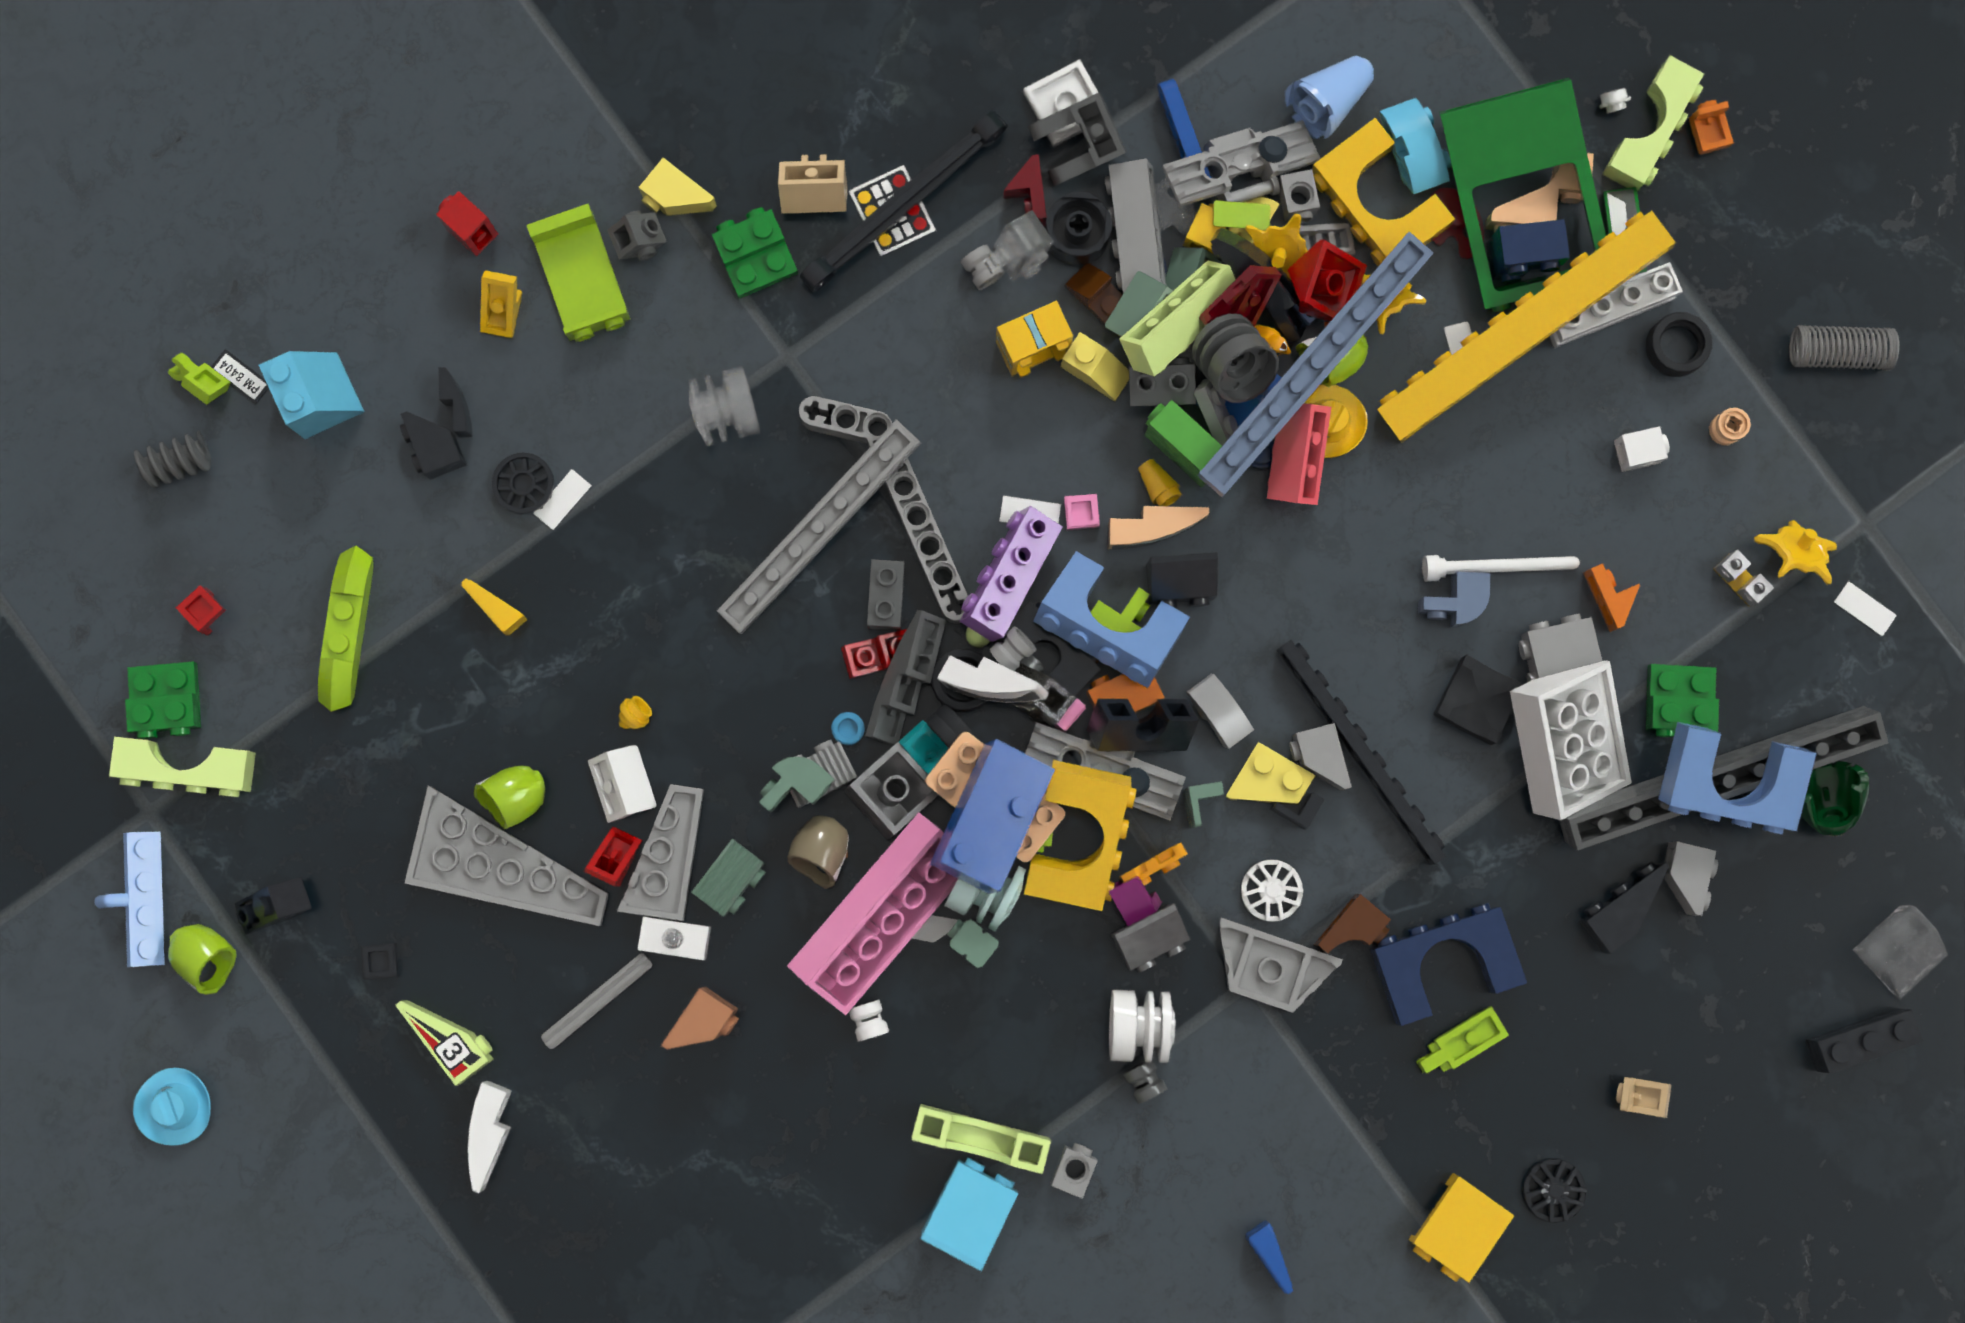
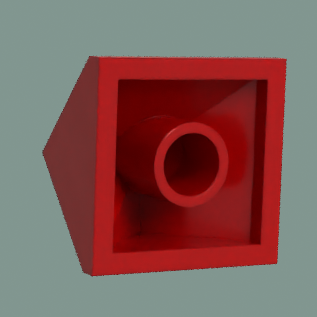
M1319 240L1287 269L1300 300L1299 313L1330 322L1360 288L1367 265L1330 242Z

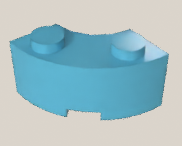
M1416 98L1381 110L1382 127L1395 142L1392 152L1399 168L1401 180L1409 190L1416 194L1450 181L1447 168L1451 167V160L1447 150L1441 148L1433 128L1434 118L1431 110L1428 107L1423 108Z

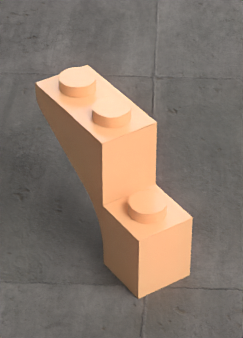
M1587 153L1592 173L1594 154ZM1570 162L1554 166L1549 184L1496 207L1486 219L1485 229L1494 230L1495 233L1499 226L1557 220L1558 198H1561V202L1570 204L1579 203L1582 200L1574 164Z

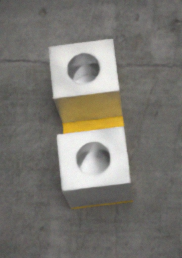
M1735 550L1729 553L1713 569L1750 607L1759 603L1774 587L1761 573L1752 577L1746 570L1751 563L1739 550Z

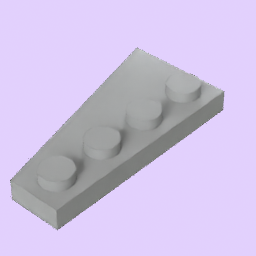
M670 784L648 841H646L642 850L640 860L629 881V886L623 900H621L618 907V912L684 921L704 789Z

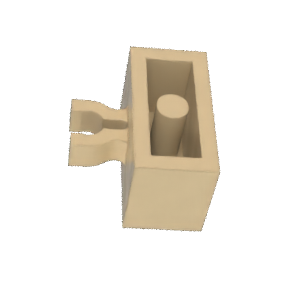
M802 155L801 161L779 162L778 189L782 213L846 212L847 180L845 161H827L826 155H820V161H809L808 155Z

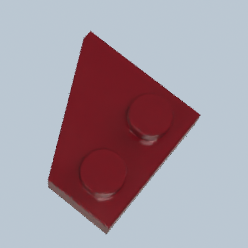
M1250 265L1200 315L1199 319L1204 325H1207L1217 317L1226 314H1241L1248 318L1255 327L1282 274L1276 267Z

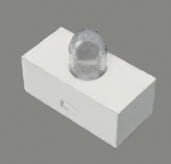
M643 917L638 950L706 960L711 927Z

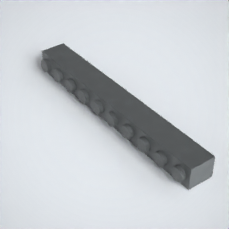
M1861 706L1716 756L1712 770V780L1717 793L1725 800L1755 790L1762 780L1772 741L1802 747L1816 753L1813 769L1888 744L1881 712ZM1664 775L1618 790L1571 816L1559 820L1565 842L1576 850H1581L1682 814L1669 811V805L1658 800Z

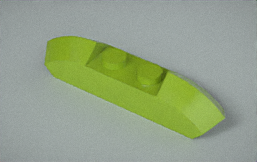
M354 546L340 554L330 591L319 665L318 701L331 712L350 706L355 696L374 569L373 557L358 546Z

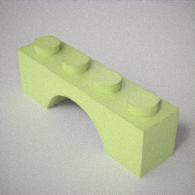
M1670 55L1661 65L1647 91V94L1654 101L1658 112V123L1655 132L1644 138H1624L1617 146L1602 175L1626 188L1636 187L1637 191L1644 184L1649 186L1658 172V168L1654 167L1659 157L1665 158L1673 144V141L1669 139L1673 130L1679 131L1688 117V114L1684 112L1689 102L1694 104L1703 89L1699 82L1704 73Z
M114 737L109 777L120 778L119 785L140 787L141 781L153 782V788L173 790L174 784L186 785V792L206 794L207 788L219 789V795L239 797L240 791L251 792L256 753L214 747L208 758L200 765L188 770H177L164 760L157 742Z
M920 1104L911 1139L941 1148L973 1153L1043 1174L1051 1143L1049 1137Z

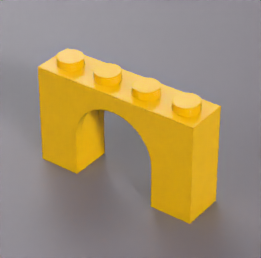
M1374 118L1314 163L1311 170L1313 171L1316 188L1321 193L1325 191L1332 200L1330 204L1335 213L1341 218L1346 217L1352 225L1350 230L1354 237L1360 243L1365 242L1372 251L1370 253L1371 258L1379 266L1408 232H1411L1424 245H1427L1448 229L1455 218L1436 194L1399 219H1381L1373 216L1363 207L1357 194L1358 178L1364 171L1391 152L1395 144L1378 120Z
M1053 760L1052 768L1055 771L1046 789L1045 801L1080 808L1091 813L1100 823L1104 838L1099 848L1093 854L1081 860L1068 861L1035 854L1030 860L1024 894L1102 911L1104 901L1111 902L1112 899L1109 890L1114 888L1115 882L1109 881L1112 870L1118 871L1122 851L1117 850L1119 839L1125 840L1129 820L1124 819L1126 807L1133 808L1136 789L1131 788L1130 776Z

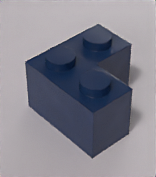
M1565 219L1499 226L1486 243L1492 281L1501 280L1502 284L1521 281V277H1524L1530 269L1540 268L1541 272L1557 271L1570 258Z

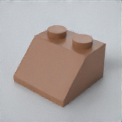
M699 988L661 1046L670 1049L714 1040L721 1035L726 1037L739 1020V1018L734 1016L738 1008L709 988Z

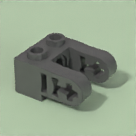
M1101 92L1028 126L1034 141L1074 122L1079 124L1085 136L1089 152L1048 171L1054 186L1127 152Z

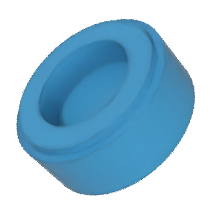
M844 712L834 719L831 730L837 742L850 746L862 739L865 726L857 714Z

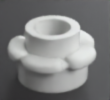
M1625 88L1601 94L1602 104L1599 107H1606L1607 113L1627 108L1625 102L1631 100V96L1627 97Z

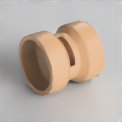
M1729 408L1714 417L1709 426V434L1716 443L1731 445L1745 437L1749 432L1751 426L1750 418L1742 409Z

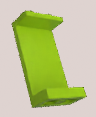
M589 204L527 225L563 322L564 333L569 341L574 339L576 342L588 340L594 336L593 332L605 328L606 331H613L625 325L624 322L630 320L627 307Z

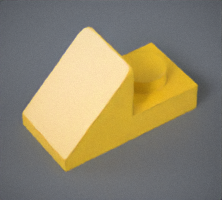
M484 271L481 277L480 332L508 338L513 337L522 298V291L517 289V276Z

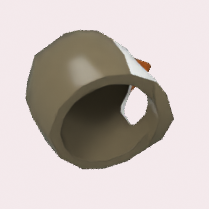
M823 815L812 817L798 830L791 842L788 853L789 864L801 874L812 879L815 884L825 889L833 887L845 858H848L847 847L849 837L847 829L834 818ZM817 866L824 870L827 874L822 873L819 869H817Z

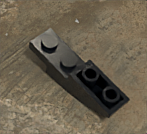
M1220 228L1210 241L1214 256L1220 262L1223 261L1225 265L1231 267L1235 279L1250 265L1273 267L1271 264L1272 259L1248 240L1229 230ZM1277 268L1282 276L1264 309L1269 310L1274 318L1276 330L1282 337L1285 336L1291 344L1301 339L1306 325L1294 307L1298 300V295L1291 279L1281 268Z

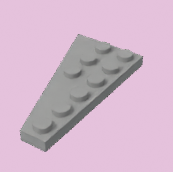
M427 787L405 879L406 884L602 926L609 893L433 787Z

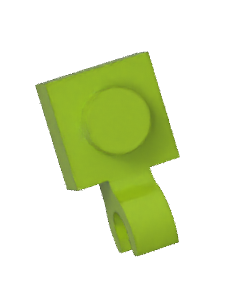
M183 353L172 358V362L176 366L169 369L168 374L173 379L182 381L181 386L206 405L228 391L230 381L206 363L198 367Z

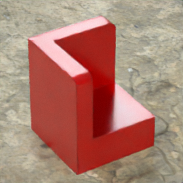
M199 585L176 609L198 632L208 636L213 632L209 626L226 610L213 597L214 593L210 589Z

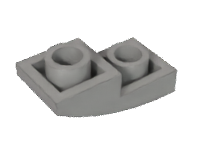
M1211 673L1186 692L1201 718L1209 722L1223 747L1230 749L1254 730L1239 705L1215 674Z

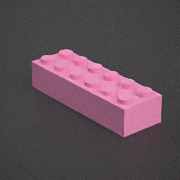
M919 812L787 965L807 986L844 1015H847L952 892L958 878L930 865L944 832Z

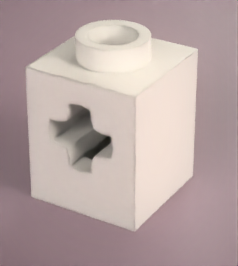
M1660 426L1624 434L1614 440L1622 472L1659 464L1668 458L1669 442L1667 436L1662 434Z

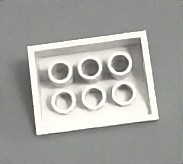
M1605 660L1537 678L1510 691L1534 814L1563 820L1632 783L1610 661Z

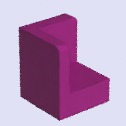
M1134 877L1124 883L1118 881L1114 884V888L1109 890V894L1128 926L1156 913L1162 904L1156 891L1148 894L1139 877Z

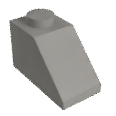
M1335 723L1292 735L1293 741L1289 742V747L1294 761L1299 760L1302 768L1340 791L1352 788Z

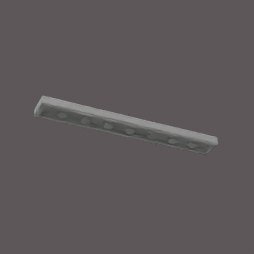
M896 419L724 602L717 612L739 634H743L920 446L921 442Z

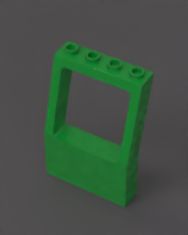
M1569 77L1439 112L1485 309L1492 308V312H1498L1511 308V303L1518 301L1527 293L1532 292L1533 295H1536L1545 287L1542 283L1555 273L1500 287L1493 285L1472 196V191L1476 186L1571 162L1575 167L1594 252L1600 248L1597 243L1606 237L1588 160L1572 81ZM1570 269L1564 270V271H1560L1559 273H1560V275L1562 276L1563 274H1565V273H1566L1567 271H1569Z

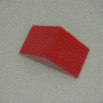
M612 826L587 864L584 872L613 886L620 887L642 840Z

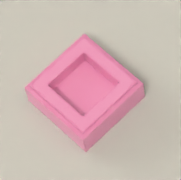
M1097 494L1064 496L1067 530L1100 527Z
M1077 698L1054 726L1066 733L1085 711L1086 705Z

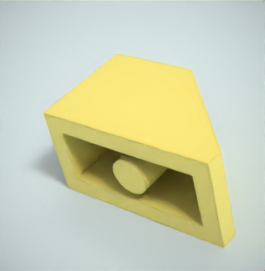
M665 158L661 159L639 186V190L644 197L641 201L655 213L661 210L664 214L670 216L713 211L717 206L711 194Z
M1081 332L1062 359L1061 368L1113 401L1117 400L1129 381V369L1108 349Z

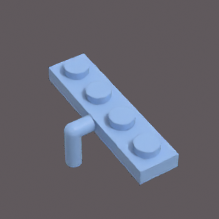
M160 831L123 833L125 893L100 895L95 898L94 903L100 909L125 907L127 967L165 965Z

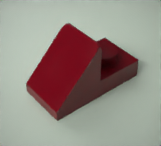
M1039 154L1030 157L1004 189L1003 199L1029 196V198L1024 199L1025 217L1032 218L1033 228L1046 226L1047 219Z

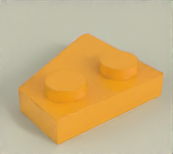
M1182 843L1175 844L1119 876V879L1124 883L1134 877H1139L1145 886L1152 881L1151 874L1160 869L1165 874L1181 865L1178 859L1187 855V852Z

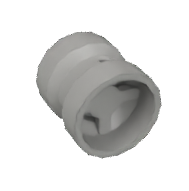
M988 245L976 248L961 260V265L965 271L972 272L973 283L978 290L990 286L1005 273L1000 263H995L992 259L993 253Z
M1015 626L1006 633L1004 643L997 642L990 648L991 654L999 664L1013 671L1020 666V661L1024 657L1029 658L1036 651V647L1031 640Z

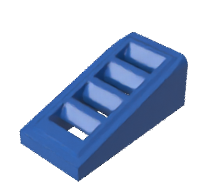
M1265 1220L1247 1232L1245 1238L1279 1288L1285 1294H1289L1293 1291L1292 1282L1273 1228Z

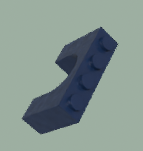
M1489 903L1481 904L1470 908L1471 915L1459 918L1458 913L1440 918V925L1428 929L1427 924L1408 929L1409 936L1397 940L1395 934L1384 937L1377 947L1370 949L1396 1025L1403 1026L1433 1015L1421 982L1420 967L1426 952L1433 945L1443 940H1457L1473 951L1479 962L1489 993L1497 994L1527 983L1501 907L1491 908Z

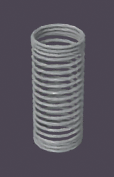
M1798 325L1794 328L1790 339V360L1795 367L1814 366L1816 368L1819 366L1822 368L1825 366L1826 368L1843 367L1845 369L1848 367L1851 369L1854 367L1855 369L1866 368L1867 370L1869 368L1873 370L1875 368L1878 370H1891L1896 365L1899 356V336L1894 328H1847L1845 326L1841 328L1839 326L1818 327L1815 325L1812 327L1810 325ZM1888 337H1889V340H1890V350H1889L1888 360H1886V358H1887V340H1888Z

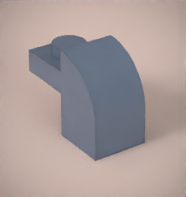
M1456 572L1451 576V598L1423 597L1418 600V613L1427 614V619L1445 620L1447 615H1450V628L1460 627L1471 622L1482 614L1488 604L1490 597V573Z

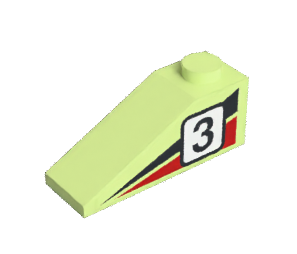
M408 1000L400 1001L395 1005L455 1086L465 1082L493 1060V1057L490 1055L493 1049L481 1034L477 1037L474 1032Z

